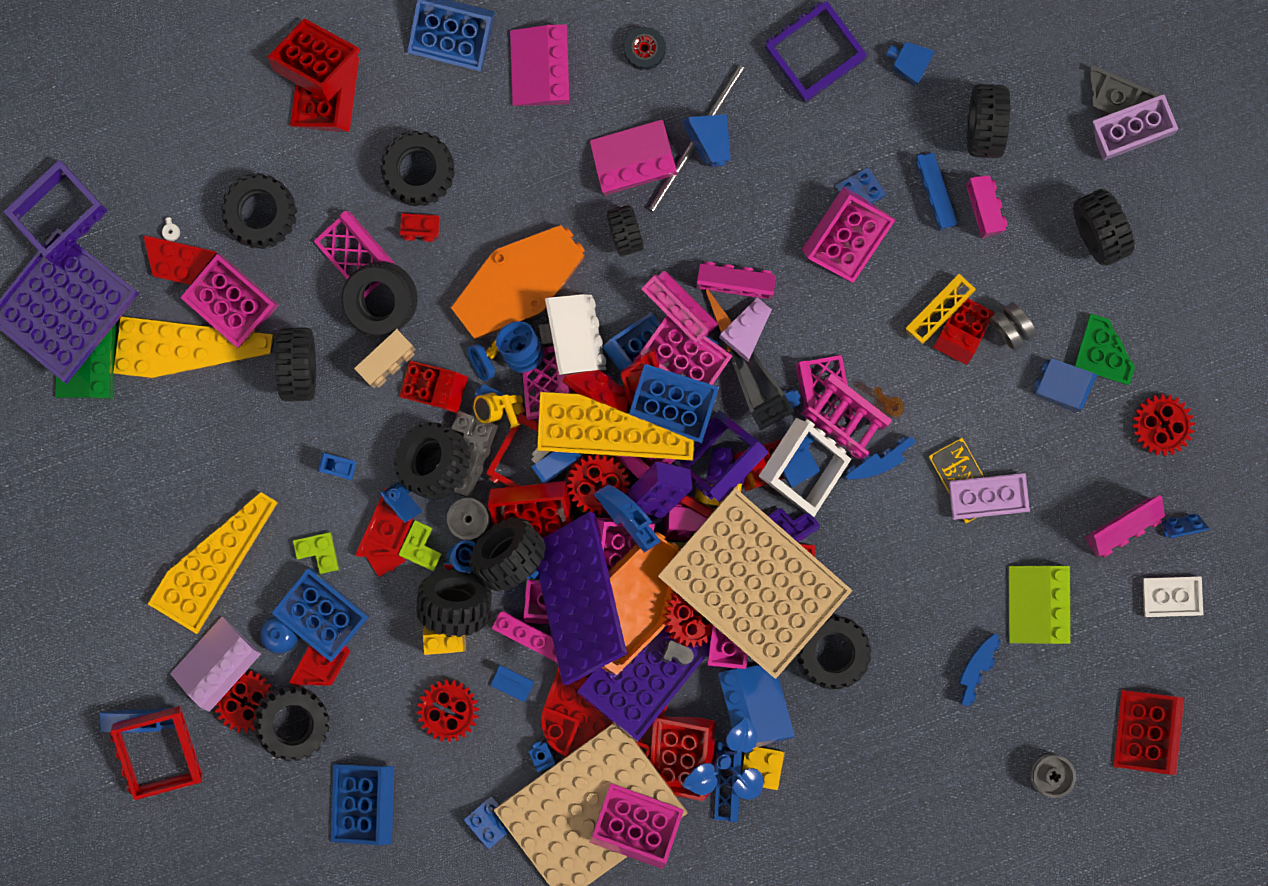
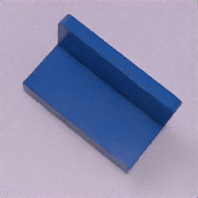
M499 665L491 686L525 702L535 681Z

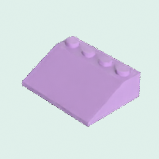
M222 616L170 674L200 708L210 712L261 653Z

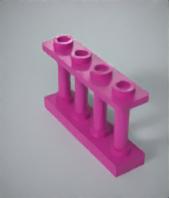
M663 271L659 276L654 275L642 288L695 343H698L704 336H708L718 325L666 271Z
M830 374L821 383L825 386L826 390L813 408L810 406L805 408L802 414L806 420L820 427V430L826 435L833 437L838 445L850 450L851 455L863 459L869 454L865 446L876 430H883L889 426L892 420L835 375ZM835 394L840 398L841 402L827 420L819 412L830 396ZM851 406L855 409L856 414L845 430L841 431L834 424L845 408ZM865 417L870 421L871 425L859 443H857L849 436L861 418Z
M504 611L499 613L492 627L493 630L558 663L552 636Z

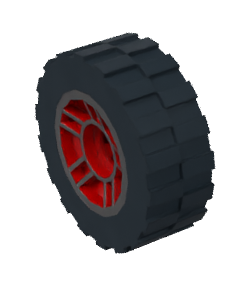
M643 26L641 28L637 27L627 35L624 42V54L628 63L634 68L642 71L654 69L664 59L666 45L659 31L654 30L652 27ZM641 46H648V50L642 51Z

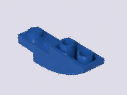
M904 436L896 442L898 446L895 449L888 448L881 454L882 459L877 453L873 456L869 453L867 457L861 459L863 463L860 466L856 467V465H853L846 471L848 475L844 478L846 480L865 479L896 467L905 461L901 453L916 443L912 436L908 439Z
M609 484L595 492L594 495L617 525L623 524L644 553L660 542L649 526L652 521L627 495Z
M992 634L985 639L967 661L958 681L959 684L965 685L960 704L970 706V703H974L976 698L975 686L980 684L982 678L980 670L988 672L989 669L993 668L995 658H993L994 650H998L1001 642L998 639V634Z
M170 708L100 712L101 732L111 731L114 723ZM172 718L123 731L122 733L161 731V729L175 728Z

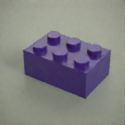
M655 462L628 490V496L645 514L664 518L692 490L691 471L687 468Z

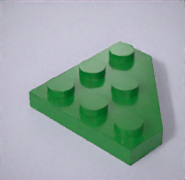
M1089 314L1074 366L1097 374L1098 377L1129 386L1135 366L1126 353V349L1119 336L1114 331L1113 325L1107 318Z

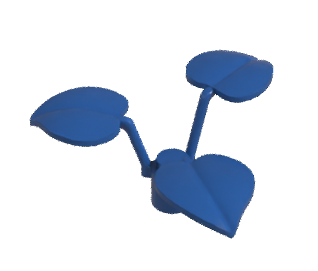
M743 717L740 722L730 729L726 737L727 746L733 751H714L712 764L703 763L698 765L686 777L682 784L683 787L696 794L707 795L717 785V778L715 777L718 774L717 767L720 769L728 768L738 777L732 785L733 791L737 796L749 800L760 796L764 781L761 772L755 768H747L740 775L730 766L731 758L729 755L739 754L740 751L748 753L757 743V733L754 725L749 719Z

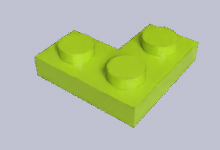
M415 520L399 555L434 571L442 554L425 546L433 528Z
M331 532L293 541L297 560L316 556L320 574L339 570Z

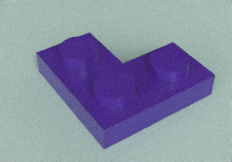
M732 448L713 449L706 476L708 485L714 484L733 465L731 464L734 454ZM745 477L739 484H744Z
M782 508L768 515L770 519L797 542L820 529V524L817 520L807 513L794 521Z

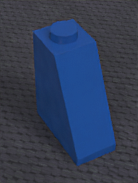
M552 452L534 464L532 468L543 483H548L584 456L582 453Z

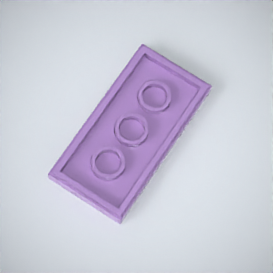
M1026 473L948 482L953 520L1030 512Z

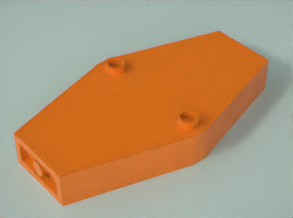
M562 225L498 248L491 253L451 307L475 340L498 332L512 322H525L545 312L547 309L545 299L557 296L585 258L583 254L585 252L584 248L579 242L575 244L572 240L573 234L568 227L564 229Z
M658 532L655 534L660 542L644 553L636 544L608 571L627 650L626 655L601 667L610 674L618 675L666 626L663 623L667 621V618L662 617V615L667 614V611L663 607L669 606L666 599L672 600L670 593L676 592L661 580L658 575L680 551L681 547L673 542H667L665 540L666 537Z

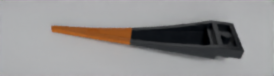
M706 290L722 333L732 322L710 291ZM726 344L729 354L732 355L731 360L748 407L759 429L762 430L794 413L787 397L756 354L752 352L747 362Z

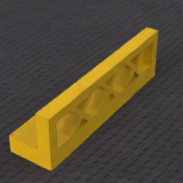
M958 274L906 327L907 334L911 337L914 336L923 345L976 291V288ZM963 285L970 289L965 295H957V291ZM955 298V305L952 308L943 309V306L949 299ZM937 312H941L939 322H930V319ZM923 326H928V333L923 338L917 334Z

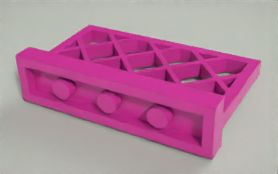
M345 210L340 215L341 217L314 240L316 245L346 279L350 276L347 273V265H357V269L366 265L361 263V252H368L371 255V262L375 260L376 262L394 263L350 211ZM341 222L346 226V235H336V227ZM326 236L333 237L332 248H325L320 241ZM336 237H346L345 249L335 248ZM349 238H356L359 241L358 250L348 249ZM335 250L345 251L344 262H337ZM348 251L358 252V263H348ZM376 281L374 284L371 282L369 288L364 292V298L382 282Z
M554 346L544 348V357L548 353L555 352ZM556 355L551 361L543 357L542 361L547 365L542 371L535 368L529 372H523L526 417L528 420L539 418V411L531 413V408L536 403L540 405V392H549L547 389L553 383L558 386L554 393L573 394L572 389L562 382L566 375H559ZM551 367L557 371L552 377L546 375ZM532 371L539 374L534 381L528 379ZM543 377L549 380L544 387L537 384ZM536 387L540 391L535 397H532L529 393Z
M842 355L802 361L795 364L804 409L808 406L813 408L817 403L816 397L820 399L822 396L815 392L814 386L817 381L819 383L823 382L820 377L824 371L835 375L848 386ZM835 360L838 361L839 366L836 373L827 368L829 363ZM817 364L822 368L818 376L811 373L810 365ZM836 396L832 403L827 401L826 404H828L830 407L828 408L825 414H823L821 411L819 412V414H821L828 420L829 417L827 415L832 408H837L834 404L836 403L839 397ZM851 406L845 408L834 424L841 431H844L845 428L838 423L843 415L849 421L854 417Z

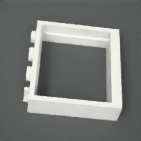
M796 418L759 477L800 510L814 517L851 458L846 455L847 451L838 445L835 446L836 442L829 437L825 438V433L822 430L813 428L815 426L814 423L809 420L804 422ZM807 433H809L831 451L834 456L806 500H804L778 478Z

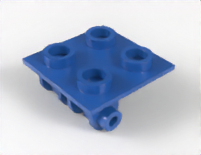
M869 167L835 185L839 192L844 186L872 204L879 199L882 200V197L887 195Z
M398 482L380 494L384 501L393 508L398 518L406 523L423 511L408 494L410 490Z
M1188 514L1182 518L1172 517L1161 523L1166 529L1164 530L1165 538L1169 537V539L1209 530V527L1199 514Z
M492 796L463 820L488 850L509 832L494 812V808L499 805Z

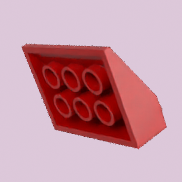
M304 18L267 58L274 72L329 102L341 89L360 52V48Z
M359 57L353 63L341 89L329 102L295 84L290 121L291 127L332 132H350Z
M566 481L490 489L488 506L494 524H498L504 519L508 520L511 517L523 518L544 538L573 521L570 495L568 494Z
M1122 690L1113 767L1177 775L1184 697Z
M658 716L653 722L650 761L676 796L704 801L711 794H696L683 787L682 784L689 773L698 765L703 763L712 764L716 721L698 717Z

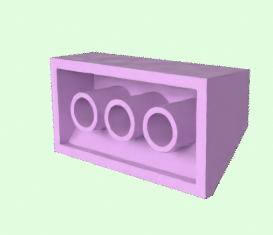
M1164 94L1092 122L1096 144L1103 161L1174 135L1178 131L1177 124Z

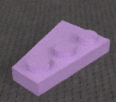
M757 297L720 334L719 338L748 362L772 309Z

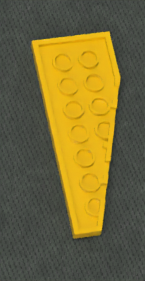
M121 317L113 373L157 378L159 376L269 355L272 350L273 335L254 332L237 348L213 327Z
M540 392L537 451L693 460V439L581 394Z
M260 492L238 513L232 516L166 573L148 605L198 634L278 502Z

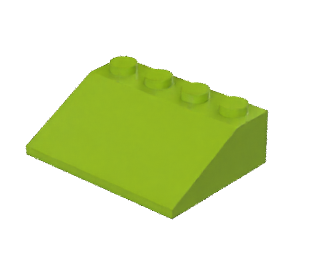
M1009 566V643L1070 644V566Z

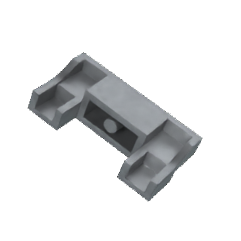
M458 411L451 429L464 434L463 438L467 442L468 451L470 452V459H468L470 467L466 471V479L463 478L461 481L462 485L454 490L471 498L478 477L483 472L485 459L490 454V447L498 426L492 423L483 424L477 421L476 417Z

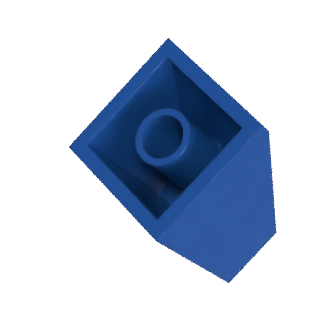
M727 114L688 117L682 120V124L704 164H710V167H720L725 165V162L731 161Z
M1053 358L1049 359L1048 362L1044 361L1040 370L1043 374L1040 379L1037 378L1033 386L1035 390L1034 395L1077 413L1081 411L1097 374Z

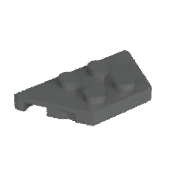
M1094 65L1090 67L1092 108L1110 115L1159 96L1158 93Z

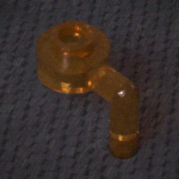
M880 387L874 389L876 399L885 405L886 413L890 417L896 418L903 414L905 407L900 398H888L883 394ZM897 406L899 408L897 411H892V407Z

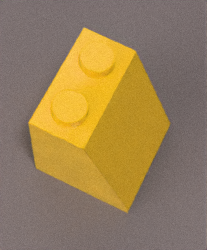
M424 626V655L466 651L465 635L462 637H448L445 634H436L435 631H430Z

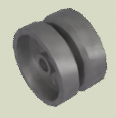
M1011 302L1003 308L1004 314L996 313L990 318V322L1005 344L1011 350L1016 351L1023 346V339L1030 341L1037 335V331L1021 308L1014 302Z
M463 498L456 501L447 513L449 530L456 537L463 540L476 542L484 535L486 530L491 529L493 526L489 508L484 503L473 498ZM471 516L472 521L470 523H467V521H469L468 517Z
M1045 754L1032 764L1030 781L1040 794L1050 798H1061L1074 788L1076 771L1072 763L1066 758L1055 754ZM1051 772L1055 773L1054 779H1050Z

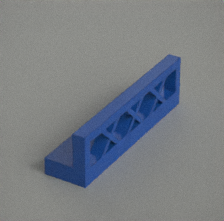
M934 152L924 156L923 154L918 155L915 161L939 231L958 225Z
M718 742V750H722V746L728 747L726 742ZM742 751L730 757L731 760L733 759L731 767L740 775ZM717 767L714 820L738 822L739 796L735 794L732 787L733 782L738 777L732 772V775L725 779L721 775V769ZM720 777L724 780V782L721 785ZM726 783L731 788V794L724 799L720 794V788ZM724 803L730 808V816H718L719 807Z

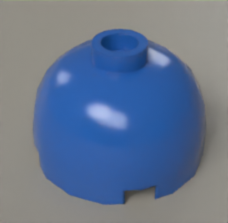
M275 616L267 619L260 629L262 645L267 651L274 654H283L290 651L299 638L294 631Z

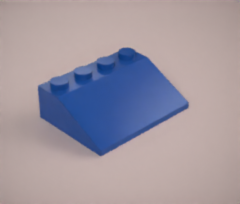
M417 0L407 53L481 71L495 11L451 0Z
M650 312L611 338L602 347L620 372L634 362L660 323L653 313Z
M644 364L628 414L702 443L719 387Z
M308 568L272 612L275 617L330 662L337 657L371 617L313 568Z
M760 665L718 673L732 727L735 726L743 717L749 719L757 733V743L754 748L795 738L779 676L775 679Z
M333 764L331 842L366 845L392 844L394 766Z

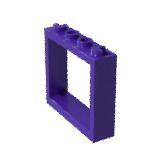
M825 1L823 4L822 2L817 3L812 7V12L809 14L803 13L797 18L798 22L794 25L788 24L781 30L782 33L777 37L776 35L771 36L765 45L767 53L804 103L866 60L868 56L828 1ZM826 11L857 54L806 90L775 49V46Z
M59 159L3 212L39 252L53 263L69 247H72L83 234H86L91 226L101 220V217L108 210ZM67 175L91 201L93 206L46 249L19 219Z
M719 410L708 422L702 443L694 441L693 460L675 459L673 462L678 467L690 469L692 484L694 483L701 492L705 490L703 493L710 500L715 498L720 503L768 454V451L759 441ZM728 429L747 444L749 448L710 486L695 474L690 467Z

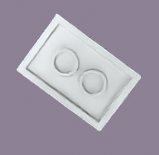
M1202 577L1142 579L1144 617L1203 615Z

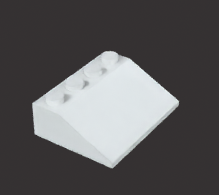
M583 294L546 298L559 375L606 370V358L602 351L603 342L598 329L599 321L595 313L596 304L592 295Z

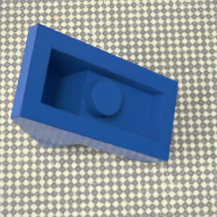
M322 452L318 471L352 480L356 461Z

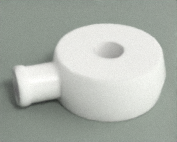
M170 217L165 218L166 225L162 229V235L167 241H175L180 236V229L177 225L172 224Z

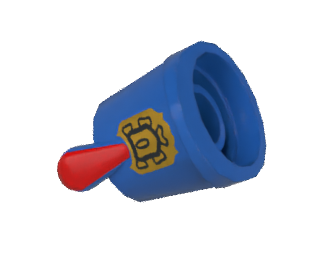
M464 540L451 546L447 551L448 562L444 563L445 569L451 570L454 567L459 572L471 571L470 553H472V548L476 543L471 540Z

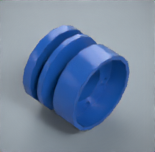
M512 322L504 326L496 337V346L508 367L515 372L523 373L535 369L544 357V348L532 327L526 322Z

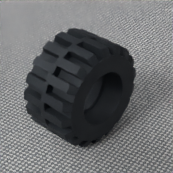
M630 204L607 211L608 224L619 256L623 257L643 251L642 236L634 210Z

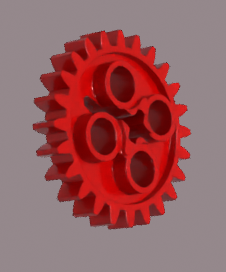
M1164 394L1160 395L1159 400L1156 395L1152 396V401L1149 398L1145 399L1147 405L1139 404L1142 410H1135V413L1139 416L1132 418V420L1137 422V424L1131 426L1132 428H1137V431L1133 433V435H1139L1136 442H1143L1141 448L1148 446L1147 453L1155 450V456H1158L1160 451L1163 457L1167 455V451L1170 455H1174V449L1177 452H1181L1180 445L1187 447L1188 445L1185 440H1192L1188 434L1195 433L1194 430L1190 429V426L1195 425V423L1190 422L1194 415L1187 414L1191 409L1183 408L1186 404L1185 402L1178 404V397L1172 401V395H1168L1167 399H1165ZM1164 407L1170 409L1169 417H1165L1162 414ZM1148 417L1154 420L1153 427L1147 426L1146 419ZM1163 422H1166L1167 425L1165 426V428L1161 429L1160 425ZM1174 423L1180 425L1181 431L1179 433L1173 431L1172 426ZM1158 433H1161L1165 438L1162 444L1156 440Z
M588 454L587 460L581 457V464L575 462L576 469L570 468V472L573 475H568L567 479L571 482L567 483V487L571 488L568 490V494L573 495L571 501L578 500L576 507L583 505L584 512L589 508L590 512L594 513V510H597L598 514L601 515V510H605V508L594 495L595 492L608 484L621 492H628L629 488L626 485L630 484V480H626V478L629 477V474L626 472L622 473L625 470V466L619 467L620 460L613 462V455L607 459L606 455L599 457V454H595L593 458L591 454ZM596 467L599 469V473L591 474L589 470ZM609 476H614L617 480L614 483H609L606 479ZM599 481H602V485L599 484L598 487L595 486V482L598 483ZM588 484L591 488L588 491H583L580 489V486Z
M670 593L672 600L666 599L669 606L663 607L667 614L662 615V617L667 618L663 625L669 626L665 630L671 633L669 638L676 639V643L686 647L702 646V643H708L707 637L711 638L713 624L706 618L703 623L702 614L679 594ZM680 609H682V614H681V616H679V610H680Z
M250 671L249 675L245 672L216 704L219 705V708L215 712H221L218 719H225L224 726L230 723V730H233L236 726L238 733L241 732L242 728H244L245 733H248L249 727H251L254 732L253 719L248 720L245 717V712L248 709L255 712L256 708L251 705L243 706V701L231 697L230 693L242 699L248 697V702L259 706V703L254 700V694L260 692L264 699L267 696L266 693L270 691L269 688L272 686V684H265L267 678L260 680V673L254 677L253 671ZM239 683L244 684L246 687L243 694L237 691ZM231 700L237 704L235 711H231L228 708V703Z
M446 679L445 684L442 685L438 681V687L431 684L432 691L430 692L425 689L424 691L427 696H420L424 702L417 704V706L422 708V710L417 712V714L422 715L418 722L424 721L425 724L421 728L428 727L427 735L433 732V739L440 736V741L443 742L445 737H447L448 742H451L452 737H454L456 741H459V734L465 738V730L471 733L472 730L469 726L477 725L473 719L479 718L478 715L474 714L475 711L480 710V708L474 707L478 700H472L475 693L468 694L470 687L465 690L462 689L463 683L456 686V680H453L452 684L449 685V681ZM442 692L449 695L447 703H442L439 700V695ZM459 701H463L466 704L464 712H459L456 709V704ZM433 702L445 708L451 706V711L463 716L464 719L461 720L452 714L446 716V711L434 706ZM432 710L440 712L439 720L431 719L430 713ZM453 718L457 721L456 729L448 727L447 722L449 719Z

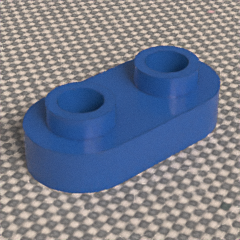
M480 344L469 346L467 354L479 378L483 381L493 378L495 368L490 362L484 347Z

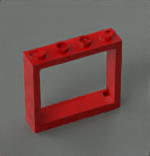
M519 413L517 422L538 432L539 423L532 419L528 420L525 415ZM520 425L511 428L486 473L490 475L488 479L494 483L499 484V482L506 484L505 488L520 486L495 472ZM575 463L571 466V468L576 469ZM569 470V472L567 473V475H566V477H565V479H564V481H566V484H567L568 482H571L570 480L567 479V478H568V475H573V474L570 472V470Z
M181 706L117 722L112 725L111 731H109L110 740L112 743L115 742L117 748L115 749V755L117 760H121V773L123 777L127 778V791L132 794L134 800L202 783L203 774ZM173 718L190 773L139 786L122 732Z

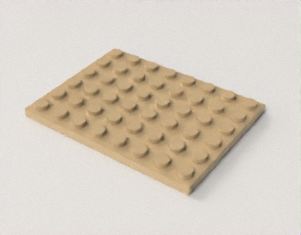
M736 488L729 493L658 575L661 580L775 679L853 591Z
M614 723L494 808V812L549 886H587L627 857L589 843L611 783L684 810L682 817L688 814L685 807L636 741Z

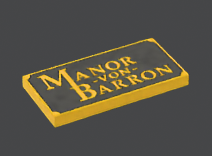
M963 438L928 456L948 493L949 481L984 478ZM966 518L963 520L966 524L975 518Z

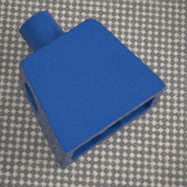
M905 42L902 50L891 45L886 56L896 60L892 69L917 87L935 51Z

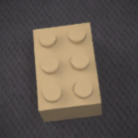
M396 329L354 369L371 387L375 388L377 386L379 388L387 381L385 378L390 373L393 375L401 368L399 365L404 360L407 362L415 355L413 352L416 349Z

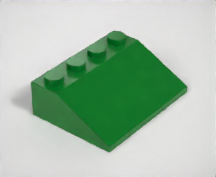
M116 323L67 384L56 376L55 398L113 400Z

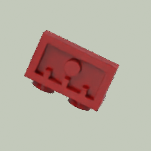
M402 213L399 235L406 241H415V238H423L422 241L434 242V239H439L440 216Z

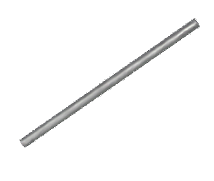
M738 65L707 116L718 113L745 70L743 66ZM690 141L676 164L678 175L695 149L692 141ZM678 175L667 178L648 208L650 211L655 213Z

